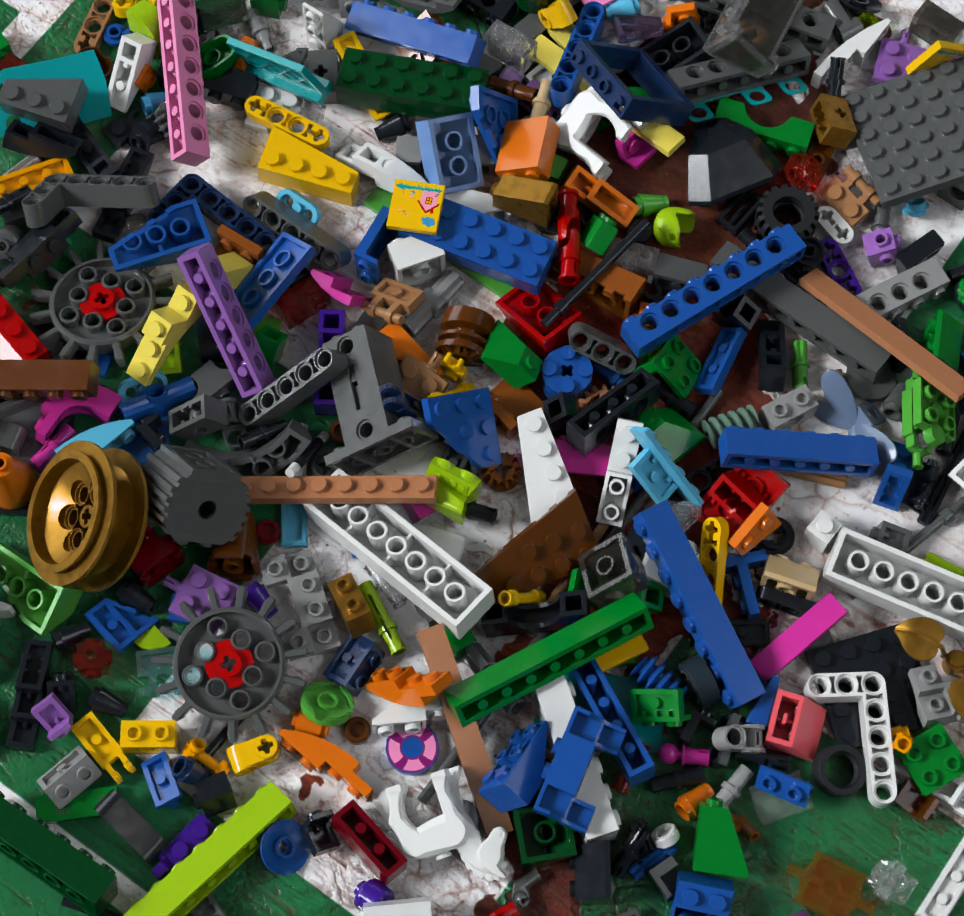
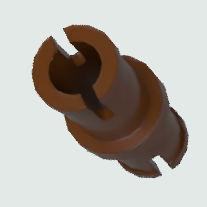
M492 76L489 82V89L530 103L537 96L539 90L538 88L522 85L517 80L509 81L497 76Z

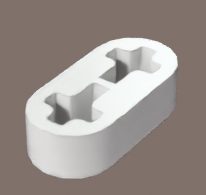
M820 207L818 209L820 215L817 228L826 238L834 239L841 249L847 248L854 236L853 229L833 207ZM822 215H823L824 217L830 216V217H831V218H830V221H828V220L822 221V220H821ZM838 233L840 235H843L844 233L847 235L845 239L843 237L840 239L837 238Z

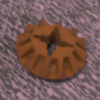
M508 452L501 453L503 462L501 465L504 469H509L506 471L505 480H503L500 473L494 472L498 470V465L481 468L482 479L492 490L500 492L511 490L521 480L522 465L517 457L510 455Z

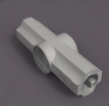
M448 269L432 287H426L423 290L426 299L411 314L406 313L404 315L405 322L401 327L410 336L416 337L432 319H438L443 314L444 309L449 305V301L464 287L465 281L457 272Z

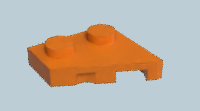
M761 502L727 543L743 556L782 523L772 510Z

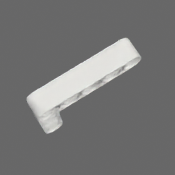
M873 671L818 673L812 675L804 686L803 693L806 698L814 703L858 702L863 757L866 764L868 800L876 808H886L897 796V784L884 677L878 672ZM844 682L848 684L850 692H842L838 687V683ZM865 682H873L877 686V691H869L865 686ZM811 684H820L823 687L824 693H815L811 688ZM868 708L877 709L880 713V718L871 717L868 713ZM871 735H879L882 738L883 745L874 744L871 741ZM874 761L882 762L886 768L885 772L876 771L873 765ZM877 788H883L888 792L887 800H882L877 796Z

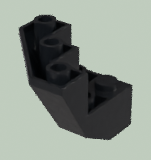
M726 117L701 121L694 130L688 154L689 206L708 207L775 180L781 171L782 164L752 129Z

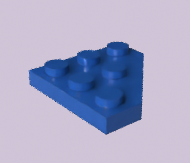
M480 85L470 86L469 104L471 113L496 165L506 121L518 120V99Z
M489 387L421 399L426 426L433 432L437 431L445 438L444 441L456 452L464 454L470 460L469 463L476 469L503 464Z

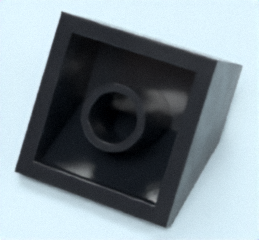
M610 840L576 845L577 856L569 858V869H574V880H569V897H575V905H608L611 898Z

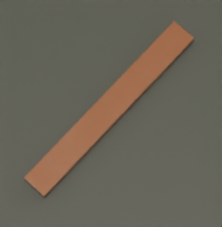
M816 268L801 278L799 283L801 287L957 403L964 397V377L822 271Z
M443 623L417 631L416 633L429 671H449L454 679L443 691L461 682L462 678ZM442 692L438 697L486 837L488 838L493 828L499 826L504 827L507 833L513 831L508 812L500 813L478 793L483 785L481 782L482 778L493 768L477 722L475 721L463 728L451 712L445 695Z

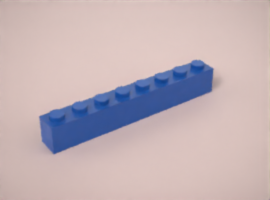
M668 500L632 518L634 529L640 537L642 536L646 544L647 555L651 560H654L661 582L667 585L671 593V602L679 609L683 617L682 622L685 629L692 634L697 653L704 658L720 689L723 703L728 705L729 709H733L766 693Z

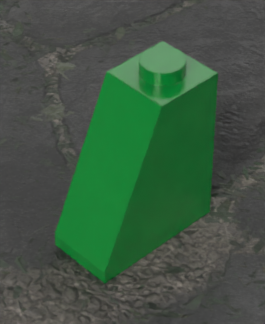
M707 797V800H700L691 863L692 870L748 878L749 872L728 804L723 803V799L716 797Z

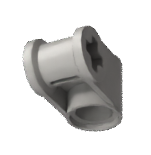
M734 724L718 727L712 734V743L719 751L741 752L743 754L766 753V749L763 747L762 736L765 725ZM728 733H729V735H730V737H731V742L728 741V738H727Z

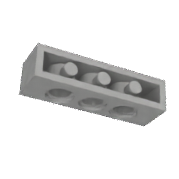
M932 257L855 295V297L886 320L890 319L892 321L897 316H902L904 311L910 308L912 310L918 309L930 298L935 300L946 293L950 279L936 258ZM915 284H921L925 289H920ZM894 294L901 295L903 300L895 298ZM872 305H878L882 310H876Z

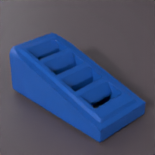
M774 675L765 687L766 693L759 697L744 725L762 724L765 725V730L767 729L780 680L779 676Z

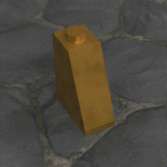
M503 174L500 181L493 184L490 195L493 196L494 207L547 228L557 210L558 184Z

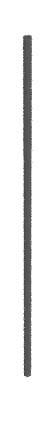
M720 389L718 395H710L690 422L694 427L698 429L701 426V420L706 419L724 392ZM644 488L641 489L625 511L622 527L615 526L599 547L603 559L650 496ZM601 562L586 567L583 570L593 574ZM551 631L537 632L528 646L548 637ZM492 713L476 721L479 731ZM456 747L452 749L437 771L446 768L450 769L459 760ZM432 779L417 798L424 805L427 804L436 791Z

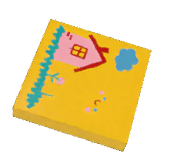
M941 40L936 41L905 68L907 74L912 75L920 70L941 65L943 62H950L964 57V44Z
M395 179L386 224L387 229L437 236L446 187L444 185Z

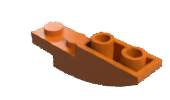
M398 665L388 670H385V668L376 670L371 674L372 679L364 684L366 690L385 700L405 706L425 707L439 696L443 689L452 683L454 679L449 671L437 672L434 670L427 674H421L420 672L416 673L412 666L401 668Z
M281 729L278 733L282 740L279 744L288 753H297L302 758L299 762L309 772L315 770L320 774L328 767L329 769L326 772L337 782L343 780L349 786L346 790L357 800L362 798L367 802L371 795L374 794L373 789L357 775L361 769L360 762L346 751L308 733Z

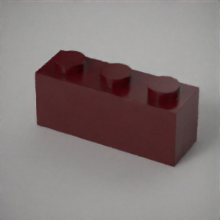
M354 799L332 816L331 826L383 884L387 886L406 869L408 860Z

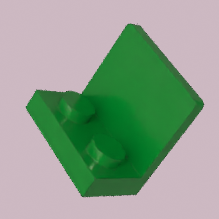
M676 335L643 355L633 372L640 367L644 368L651 375L658 372L682 400L691 391L703 365L679 336Z
M941 723L913 738L914 743H912L909 752L903 754L897 749L895 750L899 760L925 797L954 779L964 776V757Z

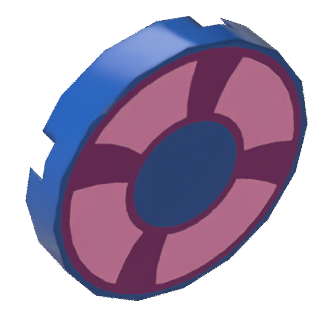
M421 724V732L407 734L405 731H397L392 736H388L385 750L388 761L394 769L403 775L416 776L426 773L437 761L439 743L433 730L427 725L426 728H422Z

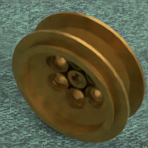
M80 440L63 447L47 464L34 487L29 503L26 527L30 557L37 573L44 581L54 586L64 587L74 584L77 588L87 592H100L113 586L127 572L142 544L147 527L149 506L146 479L139 462L132 454L118 448L103 450L93 442Z

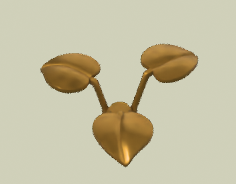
M916 617L903 621L895 627L894 633L910 657L917 661H928L937 655L939 648L941 651L940 657L943 659L941 663L943 671L950 676L964 678V672H961L964 669V652L952 650L946 653L944 645L940 643L945 636V631L937 621L928 617ZM955 679L950 683L948 696L953 708L964 720V679Z

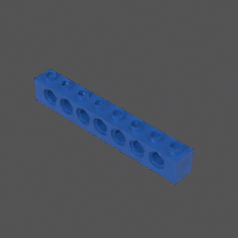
M789 223L782 228L778 226L771 230L764 239H756L751 242L746 250L741 253L737 251L730 255L723 264H715L710 267L705 275L700 278L694 277L690 279L682 289L672 290L665 296L664 300L659 303L653 302L649 304L641 314L629 316L622 323L620 335L638 359L803 258L807 246ZM769 249H777L779 253H772ZM749 261H755V262H757L759 265H758V266H753V265L749 264L748 262H749ZM728 274H736L738 278H730ZM708 286H714V287H716L718 290H717V291H710V290L707 289V287H708ZM694 299L697 303L689 304L686 300ZM665 312H674L676 316L669 317ZM651 324L655 329L648 330L644 325Z

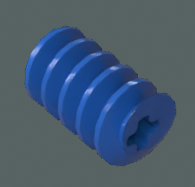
M657 655L651 658L646 656L629 674L630 677L639 674L637 684L641 685L647 682L645 688H679L678 686L681 682L680 678L674 681L671 680L674 673L672 670L665 674L663 673L666 666L665 663L658 666L655 665L658 659ZM688 686L683 687V698L689 689Z

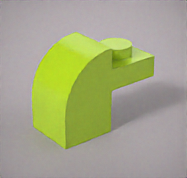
M141 0L127 9L126 15L130 31L138 32L157 41L153 60L162 55L158 9L154 4Z

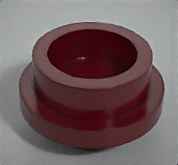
M263 520L256 526L257 541L263 545L275 544L281 536V529L278 523L273 520Z

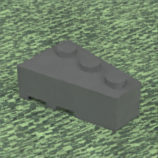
M5 79L0 91V107L6 113L37 123L40 121L59 130L72 133L89 89L83 79Z

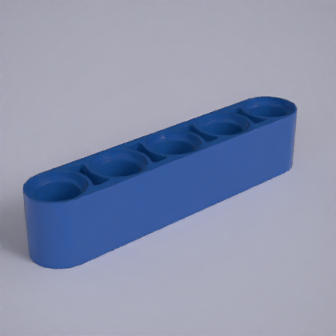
M588 2L582 8L551 80V101L557 108H564L565 105L572 102L583 79L580 72L568 60L580 39L598 42L605 25L604 7L599 2Z

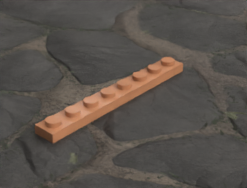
M437 475L294 476L292 478L288 476H241L240 481L249 487L250 492L246 491V494L251 497V502H247V504L436 503L439 484Z

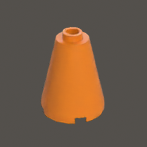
M0 452V508L7 510L23 508L31 499L34 487L38 481L37 474L28 463L7 453Z

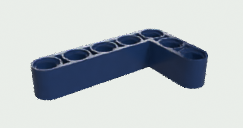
M187 174L160 200V204L152 208L147 214V221L152 218L156 219L165 213V210L171 205L196 198L201 213L218 227L223 224L260 247L265 244L272 245L276 241V236L197 174ZM192 187L198 188L195 191H189ZM211 201L216 202L214 205H206L208 202ZM230 215L235 216L230 220L225 219V217ZM246 230H253L250 234L243 233ZM263 248L264 254L267 252V250H268L269 248H267V249H264V248Z

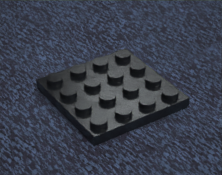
M899 624L831 643L826 647L805 651L804 656L811 675L818 673L878 672L884 677L886 682L890 727L907 726L910 733L925 729L917 715L915 694L908 676L910 669L922 667L920 661L913 659L905 652L897 635L894 633L895 627ZM844 682L838 683V687L842 692H850L848 684ZM865 682V686L869 691H877V686L873 682ZM815 683L818 694L824 693L823 687ZM858 702L822 703L823 708L827 710L826 717L836 744L850 745L855 749L861 748L862 737ZM868 708V713L871 717L880 718V713L877 709ZM871 735V741L874 744L882 742V738L879 735Z

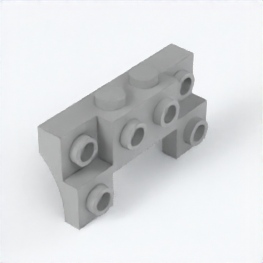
M304 550L286 557L284 554L259 561L267 589L288 583L302 628L285 633L282 636L286 650H292L297 647L306 648L309 654L304 657L338 651L341 648V643L333 621V616H336L337 613L333 601L327 602L325 592L329 591L325 576L319 577L311 550ZM291 658L290 662L301 658Z
M935 664L909 670L908 676L915 694L917 715L923 728L933 727L938 723L942 725L953 722L964 723V720L955 711L949 700L948 689L952 681L943 682Z

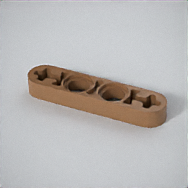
M94 0L74 41L76 53L81 50V47L85 48L87 43L89 47H100L104 39L103 31L111 24L115 16L112 6L113 0ZM102 5H109L111 7L106 13L98 11V8ZM93 24L101 26L98 32H90L88 30Z

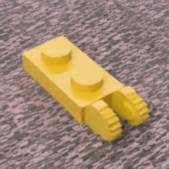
M92 711L71 726V731L102 769L108 771L118 785L123 782L122 776L111 766L117 759L123 762V766L128 772L134 773L136 771V768L124 755L125 752L121 750L120 745Z

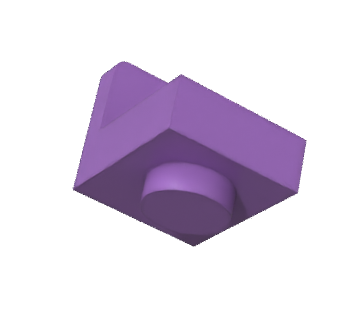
M53 692L31 708V713L48 731L47 738L50 741L57 737L63 738L71 731L74 715Z

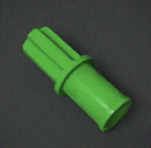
M795 340L793 342V362L790 364L792 369V390L804 384L808 387L810 363L807 362V341Z

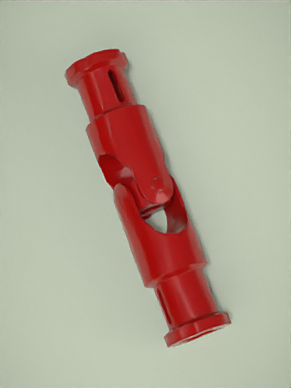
M565 188L558 192V200L560 201V209L557 212L558 264L560 265L558 283L562 286H576L580 283L578 265L581 262L580 211L577 209L579 192L572 188Z

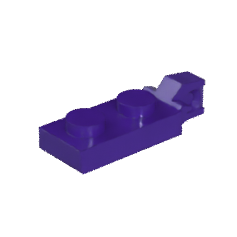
M200 812L158 855L157 858L160 862L151 870L152 874L158 880H162L171 872L176 863L183 861L192 853L197 844L204 842L213 834L216 828L215 825Z

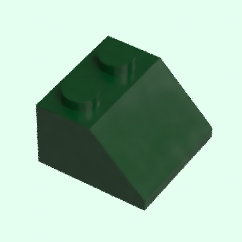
M534 806L513 810L512 816L522 869L549 865L577 856L573 829L534 812Z

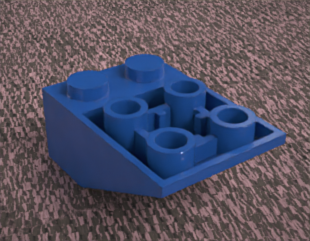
M546 720L537 724L532 723L526 728H518L509 738L511 743L507 749L502 750L496 757L495 761L497 764L493 770L488 771L482 778L481 782L483 785L478 793L500 813L527 806L542 784L543 778H541L544 769L548 722Z
M678 869L669 916H729L734 895L733 881Z

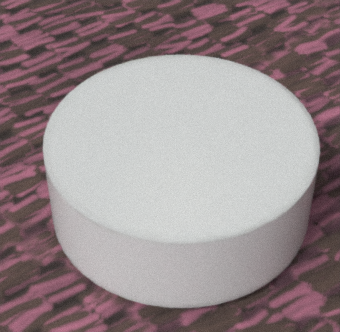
M665 823L654 829L651 838L657 848L664 849L674 845L679 840L680 833L675 824Z

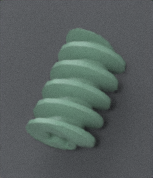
M751 404L746 406V410L740 407L736 413L733 410L728 411L727 417L721 413L717 419L712 416L708 418V422L701 420L704 435L714 450L718 448L717 441L725 426L759 428L758 415Z

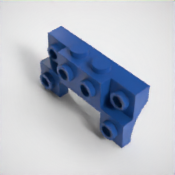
M575 706L563 737H557L551 752L555 753L552 764L547 762L543 769L541 778L545 779L533 811L556 820L563 826L586 834L596 807L577 799V794L595 750L597 749L617 757L627 730L600 718L588 710Z

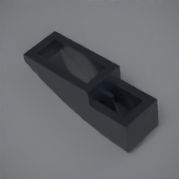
M14 119L5 131L2 147L30 156L65 158L75 156L83 146L84 140L40 121L35 127H32Z

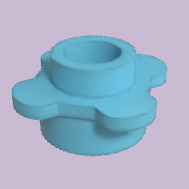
M924 197L906 201L905 207L902 208V213L908 214L911 217L926 215V209L929 208V203L926 202Z

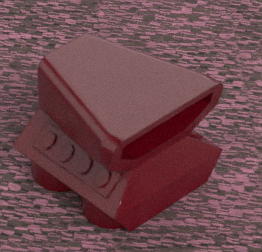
M148 523L140 549L129 567L132 568L138 582L144 588L153 587L180 567L186 559L182 552V547L172 541L173 538L163 533L160 528Z

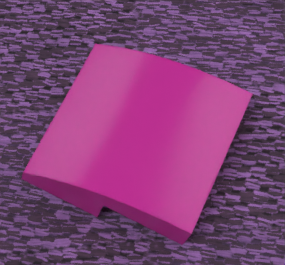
M311 270V275L320 287L343 304L361 307L363 301L370 302L372 299L350 289L353 279L334 271Z

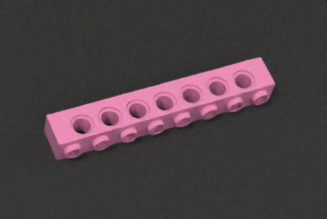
M157 0L171 161L196 167L210 158L195 0Z

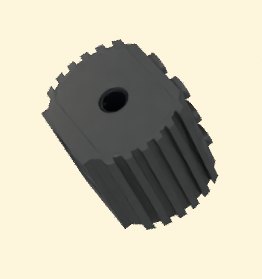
M161 444L158 451L155 453L149 452L145 456L148 460L141 462L140 466L146 479L149 504L148 519L151 520L152 524L157 525L163 533L173 538L172 541L187 545L188 542H196L203 547H212V544L224 545L226 542L234 541L237 538L235 534L236 532H242L244 527L241 524L247 522L248 517L245 514L250 512L247 502H251V497L246 494V491L250 492L249 487L240 481V473L209 450Z

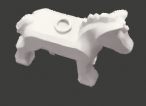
M590 86L587 90L579 93L571 103L564 106L561 111L562 116L558 121L553 117L551 119L560 128L556 148L575 154L589 166L595 178H601L606 181L612 173V169L608 167L610 162L590 148L587 142L596 130L601 117H606L610 120L615 128L616 137L624 143L634 127L627 120H620L593 87ZM621 106V107L619 108V110H620L621 112H622L624 106ZM632 121L637 129H644L648 124L646 122Z
M459 765L430 774L443 814L423 823L419 827L413 825L405 813V796L408 792L406 782L388 787L386 790L371 795L374 805L383 817L384 826L390 830L384 834L408 861L434 855L437 861L452 856L451 850L457 849L467 870H471L475 877H479L481 880L485 878L488 882L500 881L501 878L509 877L505 869L509 863L504 860L507 831L501 826L493 828L488 838L483 841L479 830L466 811L464 801L460 795Z

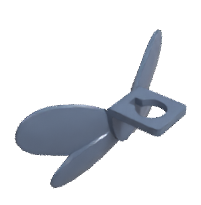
M835 370L825 371L821 377V385L828 402L817 401L819 406L815 415L827 424L848 430V435L875 437L879 462L882 464L893 463L898 455L896 445L886 434L873 427L883 424L886 421L872 402L856 406L854 396L845 378ZM868 410L875 415L876 419L867 414Z

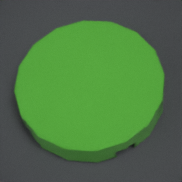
M316 681L304 689L300 707L302 713L318 725L327 727L339 726L347 722L351 717L354 700L352 694L340 685L337 687L330 681Z

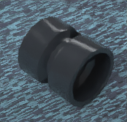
M811 236L801 238L807 246L804 257L789 266L801 278L814 269H819L825 255V248L822 242Z

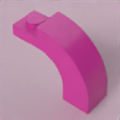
M98 385L97 397H87L86 401L74 400L71 397H63V400L60 401L47 398L41 405L40 414L43 416L39 418L34 427L36 430L35 440L44 445V442L50 437L57 425L64 418L74 414L89 415L103 424L109 423L118 411V405L123 397Z

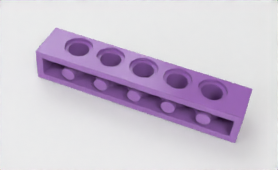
M211 241L190 248L177 258V262L242 398L257 394L275 381L272 371Z

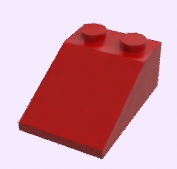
M545 282L538 296L514 287L496 301V305L530 346L544 358L552 351L565 345H570L568 328L571 324L575 322L584 323L582 313L571 305L570 310L563 317L560 316L548 329L542 326L540 321L553 309L552 306L559 299H563L561 295ZM577 334L574 339L576 340L583 334Z

